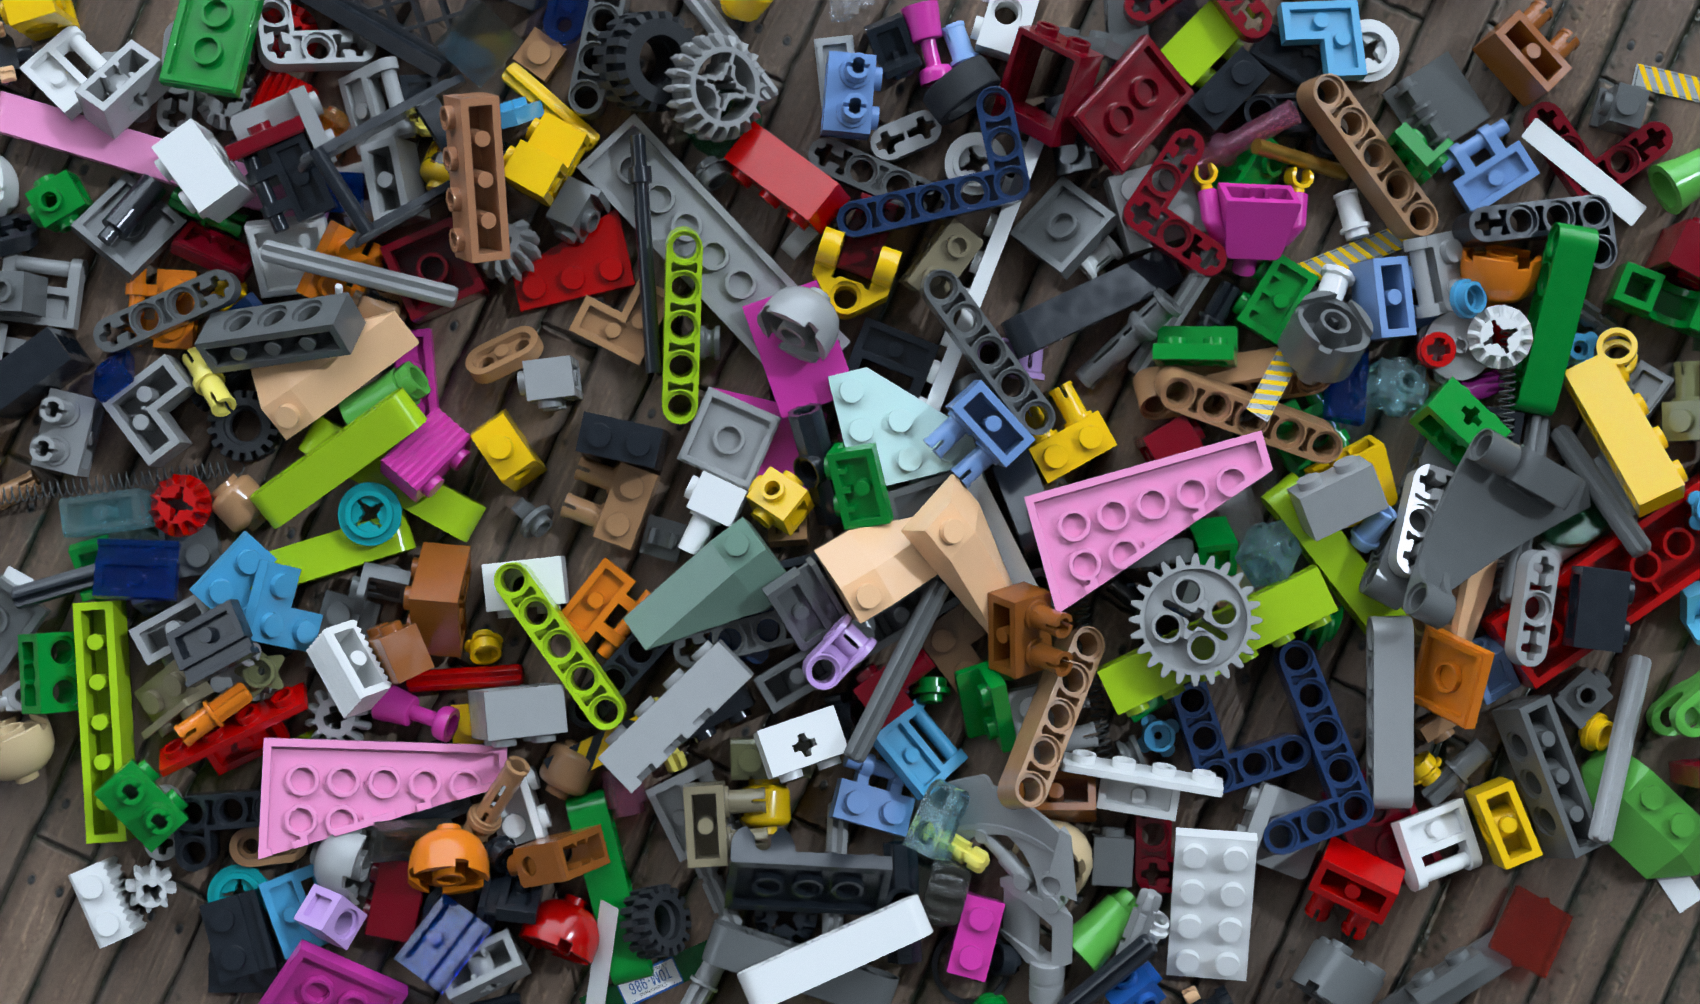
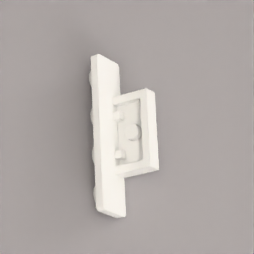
M1083 749L1073 750V753H1064L1062 771L1100 778L1096 808L1176 821L1180 791L1214 797L1223 796V779L1216 777V773L1209 770L1194 769L1192 773L1176 770L1175 766L1162 762H1156L1152 766L1136 764L1135 759L1126 756H1114L1113 759L1097 757L1096 753Z

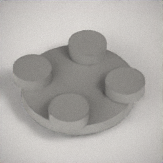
M1453 311L1439 316L1430 325L1419 329L1417 342L1427 334L1443 332L1451 336L1456 344V354L1452 362L1444 367L1431 369L1437 383L1442 385L1452 376L1457 381L1467 380L1477 376L1487 368V366L1478 362L1469 350L1467 332L1473 318L1462 319ZM1492 336L1489 337V340L1483 342L1484 346L1490 343L1493 345ZM1435 340L1433 345L1427 347V354H1434L1432 359L1437 361L1438 356L1445 354L1444 346L1438 347L1440 344L1438 340Z

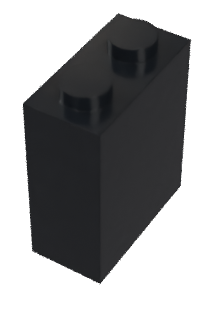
M47 326L0 360V417L15 420L21 419L41 404L43 397L49 394L50 388L61 390L95 365L72 333Z
M584 411L575 451L585 455L662 471L670 433L662 428Z

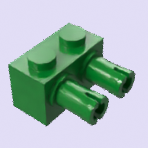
M131 758L95 791L94 795L152 853L189 819L188 815L183 811L189 805L174 789H170L166 793L155 782L161 776L148 762L143 759L137 764Z

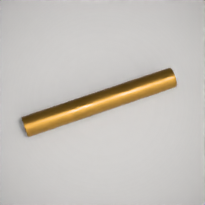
M1256 138L1251 144V152L1259 156L1302 169H1310L1312 172L1341 181L1346 180L1349 176L1340 163L1260 138Z

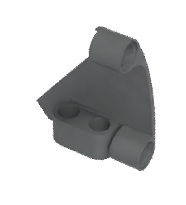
M1485 428L1478 432L1458 464L1429 524L1403 602L1405 613L1436 630L1445 627L1453 618L1456 610V597L1452 594V590L1526 541L1591 507L1589 482L1523 444L1520 446L1490 428Z

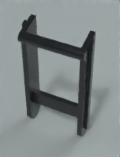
M462 74L431 86L303 154L299 158L301 161L297 166L299 172L302 174L316 166L357 231L345 242L349 250L364 245L445 200L446 191L450 188V180L371 222L331 158L416 112L443 153L444 148L447 147L446 131L443 130L440 122V108L442 104L439 100L443 99V95L454 93L466 83Z

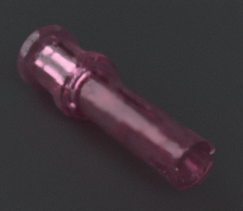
M1287 100L1277 106V108L1253 119L1226 135L1224 133H1216L1211 136V141L1204 144V152L1197 163L1199 177L1205 180L1206 174L1209 173L1208 163H1213L1217 168L1223 165L1229 167L1234 164L1238 155L1251 148V144L1256 138L1268 140L1278 133L1301 123V118L1295 105L1293 106L1292 102ZM1190 148L1182 152L1184 156L1188 153L1193 156L1195 155V152Z

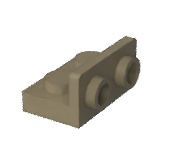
M955 218L945 219L899 279V282L909 290L920 293L922 279L937 269L949 270L959 278L984 242ZM934 277L929 285L931 294L937 299H943L950 290L948 282L941 277Z
M173 660L136 690L134 695L153 721V724L141 732L143 738L146 740L159 733L161 738H164L175 731L174 726L181 723L180 718L185 720L203 707L202 701L214 693L208 681L197 687L187 688L184 683L187 681L185 674L179 670L176 661Z

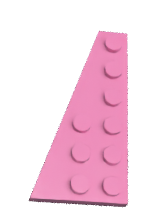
M1262 430L1024 497L1055 610L1062 612L1271 472L1273 468Z
M265 737L263 743L258 859L327 839L332 834L336 837L414 812L487 792L504 767L507 760L508 747L493 748L484 744Z

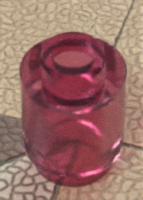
M608 769L601 771L608 809L613 810L614 818L630 816L645 811L644 802L647 801L643 782L631 794Z

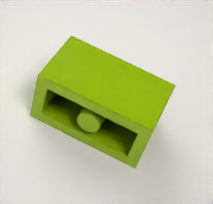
M1209 0L1172 37L1161 51L1191 88L1196 85L1201 89L1217 73L1212 66L1221 57L1228 61L1244 44L1239 40L1240 38L1235 34L1211 0Z

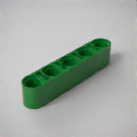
M1555 222L1550 229L1542 258L1540 275L1534 289L1527 317L1531 323L1533 342L1527 356L1515 365L1516 368H1514L1513 373H1516V375L1512 376V380H1515L1516 383L1510 384V387L1516 390L1508 392V394L1515 396L1513 399H1508V402L1515 403V405L1508 407L1510 410L1550 417L1556 409L1598 249L1599 233L1595 228Z
M603 788L581 796L569 797L565 802L571 829L576 830L601 824L610 859L609 864L585 873L584 878L596 922L598 921L600 900H604L619 910L610 967L612 982L614 986L652 977L654 976L652 959L646 960V958L640 959L636 957L637 952L632 953L628 949L632 942H624L622 937L627 933L626 928L620 929V922L625 921V917L620 915L621 908L627 907L623 901L625 897L631 896L630 892L633 888L607 792Z

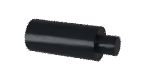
M143 174L102 220L105 228L99 233L98 238L107 246H111L117 238L125 240L166 194L164 187L153 177Z

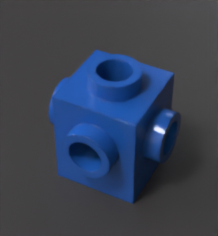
M1149 961L1105 995L1110 1004H1159L1167 996L1157 985L1163 978Z

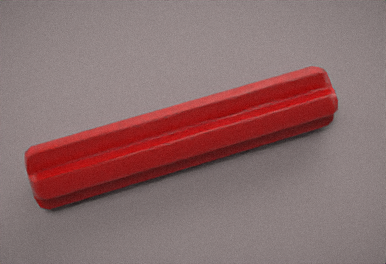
M521 664L430 669L406 680V686L409 692L518 686L523 684L524 670Z

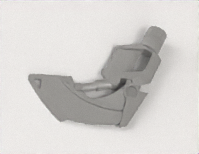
M986 774L964 777L940 784L920 801L915 798L914 806L933 818L935 816L934 813L937 812L936 809H939V805L943 804V800L945 801L944 798L947 796V791H952L955 794L954 803H951L952 806L943 815L944 818L941 819L942 822L940 824L968 841L975 837L978 843L984 844L998 859L997 862L1008 873L1000 878V886L1004 888L1003 902L1005 903L1003 928H1000V933L1014 947L1024 961L1029 963V1001L1032 1004H1057L1064 998L1065 966L1072 964L1073 917L1064 905L1068 902V898L1077 901L1072 836L1066 827L1063 826L1059 829L1034 807L1018 810L1007 809L998 799V786L994 785ZM936 796L932 806L925 800ZM995 835L1008 836L1022 851L1030 867H1026ZM1040 916L1052 926V952L1047 951L1039 944Z

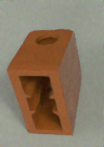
M601 824L549 835L514 848L513 854L507 860L509 874L513 878H519L521 885L524 888L568 881L609 864L610 859ZM571 849L572 858L566 862L563 850Z

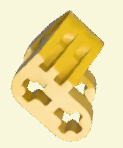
M826 226L816 254L812 278L814 281L817 280L819 288L830 297V303L836 310L838 318L842 320L852 319L886 303L902 252L886 246L882 247L870 288L867 290L862 283L841 276L833 278L845 241V233ZM843 290L850 291L856 297V303L851 308L842 309L836 305L834 301L835 295Z

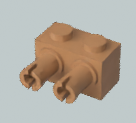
M582 455L578 465L590 469V472L576 469L574 479L607 490V500L600 505L569 492L564 502L575 506L576 510L562 506L560 516L593 527V537L628 550H635L661 476L620 462V465H616L614 468Z

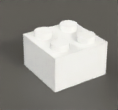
M191 118L151 147L159 157L154 161L156 167L168 181L173 179L183 190L178 194L180 200L192 214L197 212L202 219L208 217L220 223L257 196L235 163L229 161L223 147L213 133Z

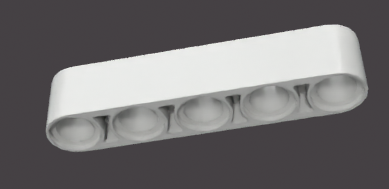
M914 894L739 972L737 977L749 1004H778L916 942L933 933V929L918 894Z

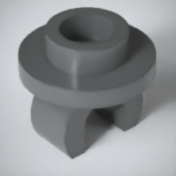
M521 497L511 508L523 520L519 531L525 538L541 537L553 524L554 511L549 505H541L536 508Z

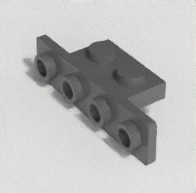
M1500 925L1470 945L1451 951L1445 956V960L1435 967L1419 971L1411 978V982L1376 1004H1454L1523 961L1524 955L1507 928Z

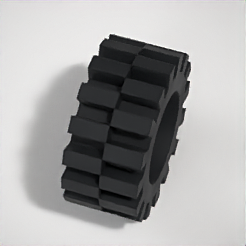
M236 390L231 394L236 400L235 410H232L225 401V405L231 412L229 415L217 417L214 414H209L208 421L211 422V428L207 429L208 435H212L214 438L211 441L212 444L221 450V454L233 460L244 462L263 460L266 458V455H272L277 450L275 446L283 441L279 430L262 411L257 392ZM243 411H252L260 419L261 430L256 438L244 442L235 436L232 429L233 420Z
M658 884L632 890L630 892L631 896L625 897L623 901L627 907L621 908L620 915L625 917V921L620 922V929L626 928L627 933L622 937L624 942H632L628 949L632 953L637 952L636 957L640 959L646 958V960L677 955L678 951H683L686 947L683 942L689 941L690 935L685 931L686 929H691V921H686V915H691L689 908H683L682 905L686 902L684 896L677 897L679 890L676 887L670 888V884ZM654 914L657 919V928L655 925Z

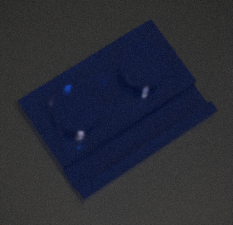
M97 538L98 553L95 559L93 597L96 599L177 601L180 571L179 556L182 547L179 541Z
M444 893L394 959L440 994H443L492 928Z

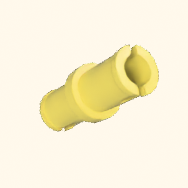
M192 347L187 351L194 361L192 362L189 356L184 353L182 362L193 377L194 389L199 395L204 396L211 408V412L215 416L224 417L229 415L231 412L224 402L226 401L232 410H235L237 404L225 386L224 374H213L197 348Z

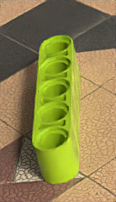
M686 226L673 229L668 234L665 243L661 403L665 417L672 423L679 425L693 420L697 414L699 392L703 245L698 233ZM683 235L690 236L695 241V249L687 256H680L673 250L674 241ZM683 275L689 276L694 281L693 290L683 296L674 293L672 282L675 278ZM677 316H688L693 321L690 332L679 335L671 330V322ZM678 355L687 356L692 361L691 368L683 374L674 373L669 367L674 357ZM675 395H685L691 401L689 408L681 413L670 410L668 407L670 399Z
M400 387L257 489L249 499L270 525L277 529L409 436L426 422L427 417L405 389Z
M321 416L312 423L298 449L307 454L343 427ZM387 451L349 477L359 484L375 482L385 485L396 493L402 508L464 542H468L486 510V507L444 483L432 497L427 498L424 495L415 503L380 472L381 460L389 453Z
M1293 472L1289 473L1260 497L1266 509L1309 564L1318 567L1327 587L1365 635L1367 619L1370 616H1407L1402 608L1393 610L1359 592V584L1367 563L1341 530L1318 541H1315L1303 531L1287 488L1297 484L1299 477Z
M403 510L401 526L392 539L377 546L357 544L350 540L342 529L269 552L277 559L274 563L301 569L297 584L299 586L363 566L364 562L373 563L414 550L416 545L406 512ZM379 518L368 520L378 524L380 527L382 526L379 523Z
M521 562L501 565L494 576V586L588 720L601 730H611L617 727L627 714L625 700L532 569ZM513 568L519 570L524 576L523 587L516 592L509 590L505 584L506 573ZM535 601L543 603L548 610V616L542 624L533 623L528 616L529 606ZM557 634L565 635L571 642V650L565 657L556 655L551 649V641ZM579 667L589 668L593 672L595 681L590 689H582L576 685L574 674ZM602 700H610L616 704L618 715L614 721L606 722L599 717L597 707Z

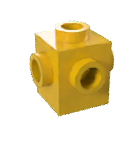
M771 466L764 475H759L753 480L746 496L753 510L751 515L757 522L766 528L774 525L790 537L813 509L814 504L808 490L803 488L804 484L797 476L787 470L782 474Z

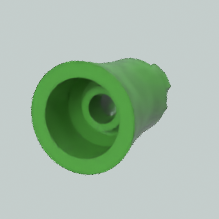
M1700 147L1674 159L1652 165L1648 170L1649 184L1657 201L1667 212L1673 215L1679 214L1700 198Z
M410 361L403 363L398 368H392L380 378L356 390L339 403L343 419L346 424H349L400 387H403L416 405H418L421 399L431 391L426 375L418 366L413 365Z
M1117 887L1111 896L1107 894L1094 908L1073 924L1072 950L1094 972L1105 965L1117 949L1120 940H1125L1122 934L1133 907H1138L1135 904L1136 898L1125 887Z

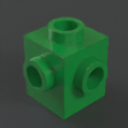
M66 169L57 175L51 173L39 178L33 183L34 188L25 193L31 204L27 207V211L35 224L40 228L44 226V228L56 233L59 231L61 233L72 231L71 224L94 203L78 175Z

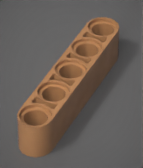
M1328 73L1303 82L1296 94L1300 109L1390 232L1396 238L1402 240L1431 234L1436 229L1439 221L1436 208L1344 81L1339 76ZM1318 86H1320L1325 93L1324 102H1322L1317 95ZM1341 118H1343L1348 125L1347 134H1345L1341 128ZM1365 149L1371 156L1370 166L1364 160ZM1388 181L1394 189L1393 197L1387 191ZM1411 212L1415 215L1416 218L1415 228L1411 225L1410 222Z
M1279 347L1237 353V367H1178L1254 394ZM1168 366L1148 367L1142 369L1133 377L1132 384L1141 415L1147 419L1159 420L1182 415L1166 408L1154 388L1155 376L1161 369ZM1294 371L1280 400L1317 394L1327 389L1331 383L1318 382L1315 385H1308L1300 381L1296 371ZM1173 382L1168 386L1166 394L1171 396L1177 395L1183 389L1184 382ZM1209 396L1204 401L1203 408L1215 407L1219 403L1221 396Z
M1178 366L1164 367L1155 376V391L1165 407L1171 411L1241 436L1262 430L1266 445L1317 463H1331L1342 453L1343 442L1332 425L1322 418L1277 403L1268 422L1256 415L1249 421H1240V415L1247 409L1254 395L1253 393ZM1177 381L1184 382L1180 393L1172 396L1166 394L1170 384ZM1211 395L1221 396L1219 403L1215 407L1203 408L1206 398ZM1286 421L1293 422L1290 431L1281 435L1276 434L1280 424ZM1323 434L1329 435L1327 442L1323 446L1313 447V442L1318 436Z
M1084 626L1072 629L1068 637L1064 639L1057 638L1053 647L1068 651L1073 657V660L1069 661L1073 663L1072 669L1066 675L1069 686L1066 689L1063 685V677H1059L1044 669L998 783V799L1007 809L1018 810L1038 807L1047 798L1104 653V637L1095 627ZM1077 639L1082 643V654L1077 648ZM1049 710L1054 714V725H1051L1049 722ZM1035 746L1040 751L1039 762L1034 757L1033 751ZM1021 782L1024 784L1026 789V795L1024 799L1019 794V785Z

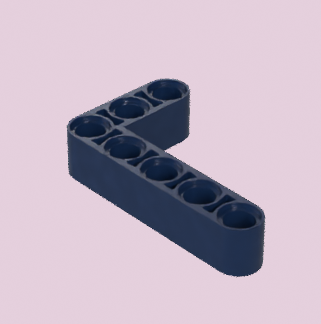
M990 86L978 95L976 101L990 170L850 201L844 204L837 214L839 229L847 236L865 238L1011 205L1024 200L1030 191V179L1010 94L1004 88ZM993 95L1001 96L1006 101V109L999 116H990L984 111L985 101ZM1009 135L1014 139L1015 147L1009 155L999 156L993 152L992 144L997 136ZM1008 174H1017L1023 179L1022 190L1013 196H1009L1001 190V181ZM976 182L983 187L984 196L979 203L970 205L963 201L962 191L967 184ZM932 191L942 193L945 198L943 209L937 213H928L923 206L925 196ZM893 200L902 201L906 208L904 217L898 222H890L885 217V207ZM854 209L863 210L867 217L865 226L859 231H851L846 224L848 213Z
M1166 607L1172 612H1175L1184 617L1183 613L1175 611L1177 610L1176 608ZM1176 621V627H1175L1174 630H1176V629L1179 628L1177 621ZM1155 624V630L1160 637L1163 636L1161 633H1159L1157 629V624ZM1199 680L1197 687H1193L1191 681L1184 684L1186 690L1195 689L1200 695L1199 704L1193 710H1185L1181 705V696L1184 692L1170 698L1192 771L1194 769L1207 770L1212 765H1221L1224 770L1223 794L1305 767L1310 760L1311 748L1308 742L1303 737L1290 732L1278 733L1227 750L1206 681L1200 682ZM1200 727H1208L1212 732L1211 742L1205 747H1196L1193 742L1194 732ZM1294 740L1299 748L1298 755L1292 761H1284L1281 756V748L1286 742ZM1250 753H1258L1261 757L1260 768L1254 773H1246L1243 768L1244 758Z
M1299 640L1290 641L1280 646L1275 652L1273 660L1302 737L1311 748L1310 757L1326 798L1269 819L1260 844L1267 852L1278 855L1292 853L1363 826L1371 820L1375 810L1372 797L1314 651L1310 645ZM1290 648L1297 649L1303 655V665L1299 670H1293L1285 663V653ZM1305 685L1312 686L1317 691L1318 700L1313 707H1306L1300 701V690ZM1320 722L1328 724L1333 732L1331 741L1326 745L1319 743L1314 736L1315 727ZM1336 759L1344 762L1348 771L1346 778L1341 782H1336L1329 774V767ZM1351 797L1357 798L1362 804V813L1355 820L1348 818L1344 812V804ZM1313 811L1320 812L1325 818V827L1318 834L1312 833L1306 823L1307 817ZM1276 825L1283 826L1288 832V841L1281 848L1274 847L1269 840V833Z

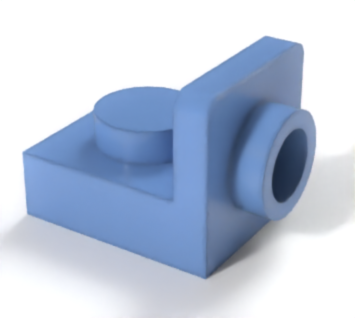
M1488 634L1472 640V643L1495 653L1482 700L1486 705L1521 686L1502 646Z

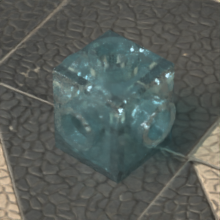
M1404 357L1382 358L1366 367L1362 406L1382 409L1385 415L1391 417L1407 416L1409 412L1421 407L1427 398L1429 385L1425 381L1426 367L1414 365L1412 360Z
M1282 519L1268 524L1260 522L1247 530L1245 539L1234 558L1252 585L1257 588L1288 579L1295 568L1294 566L1302 552V548L1297 537L1290 532Z

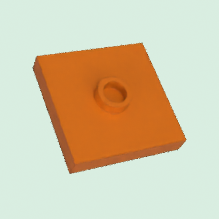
M1426 625L1414 669V703L1464 729H1475L1495 653L1443 628L1436 630Z

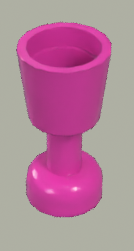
M938 0L914 3L900 10L913 44H921L926 68L919 72L921 87L932 86L952 69L949 64H941L936 40L942 37Z
M392 684L391 688L374 705L371 714L375 720L402 726H409L413 721L430 726L432 735L437 740L447 743L452 739L457 730L460 711L451 706H444L438 712L419 706L420 702L417 696Z

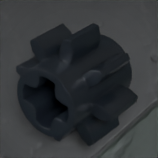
M850 691L825 696L826 704L821 705L819 710L834 705L845 740H850L865 710V706L858 699L852 700V693Z

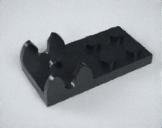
M744 826L736 831L731 842L724 894V909L867 915L885 907L893 871L892 856L838 854L836 852H796L792 836L783 828H779L771 837V847L769 849L760 850L755 845L754 834L747 826Z

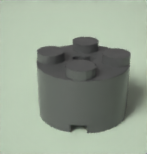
M1314 291L1305 295L1277 342L1283 357L1296 371L1298 379L1308 385H1315L1318 382L1337 383L1348 378L1368 348L1370 337L1373 334V324L1366 311L1351 299L1348 304L1336 299L1338 293L1332 291Z
M1320 936L1319 939L1313 941L1290 981L1298 984L1297 987L1321 1004H1372L1384 984L1383 979L1387 973L1367 960L1362 962L1355 957L1351 958L1354 951L1344 943L1334 938L1329 940L1324 936Z

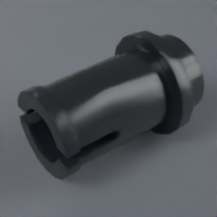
M1122 571L1106 591L1110 592L1132 612L1131 617L1140 615V610L1130 604L1133 600L1143 601L1145 596L1137 590L1138 586Z

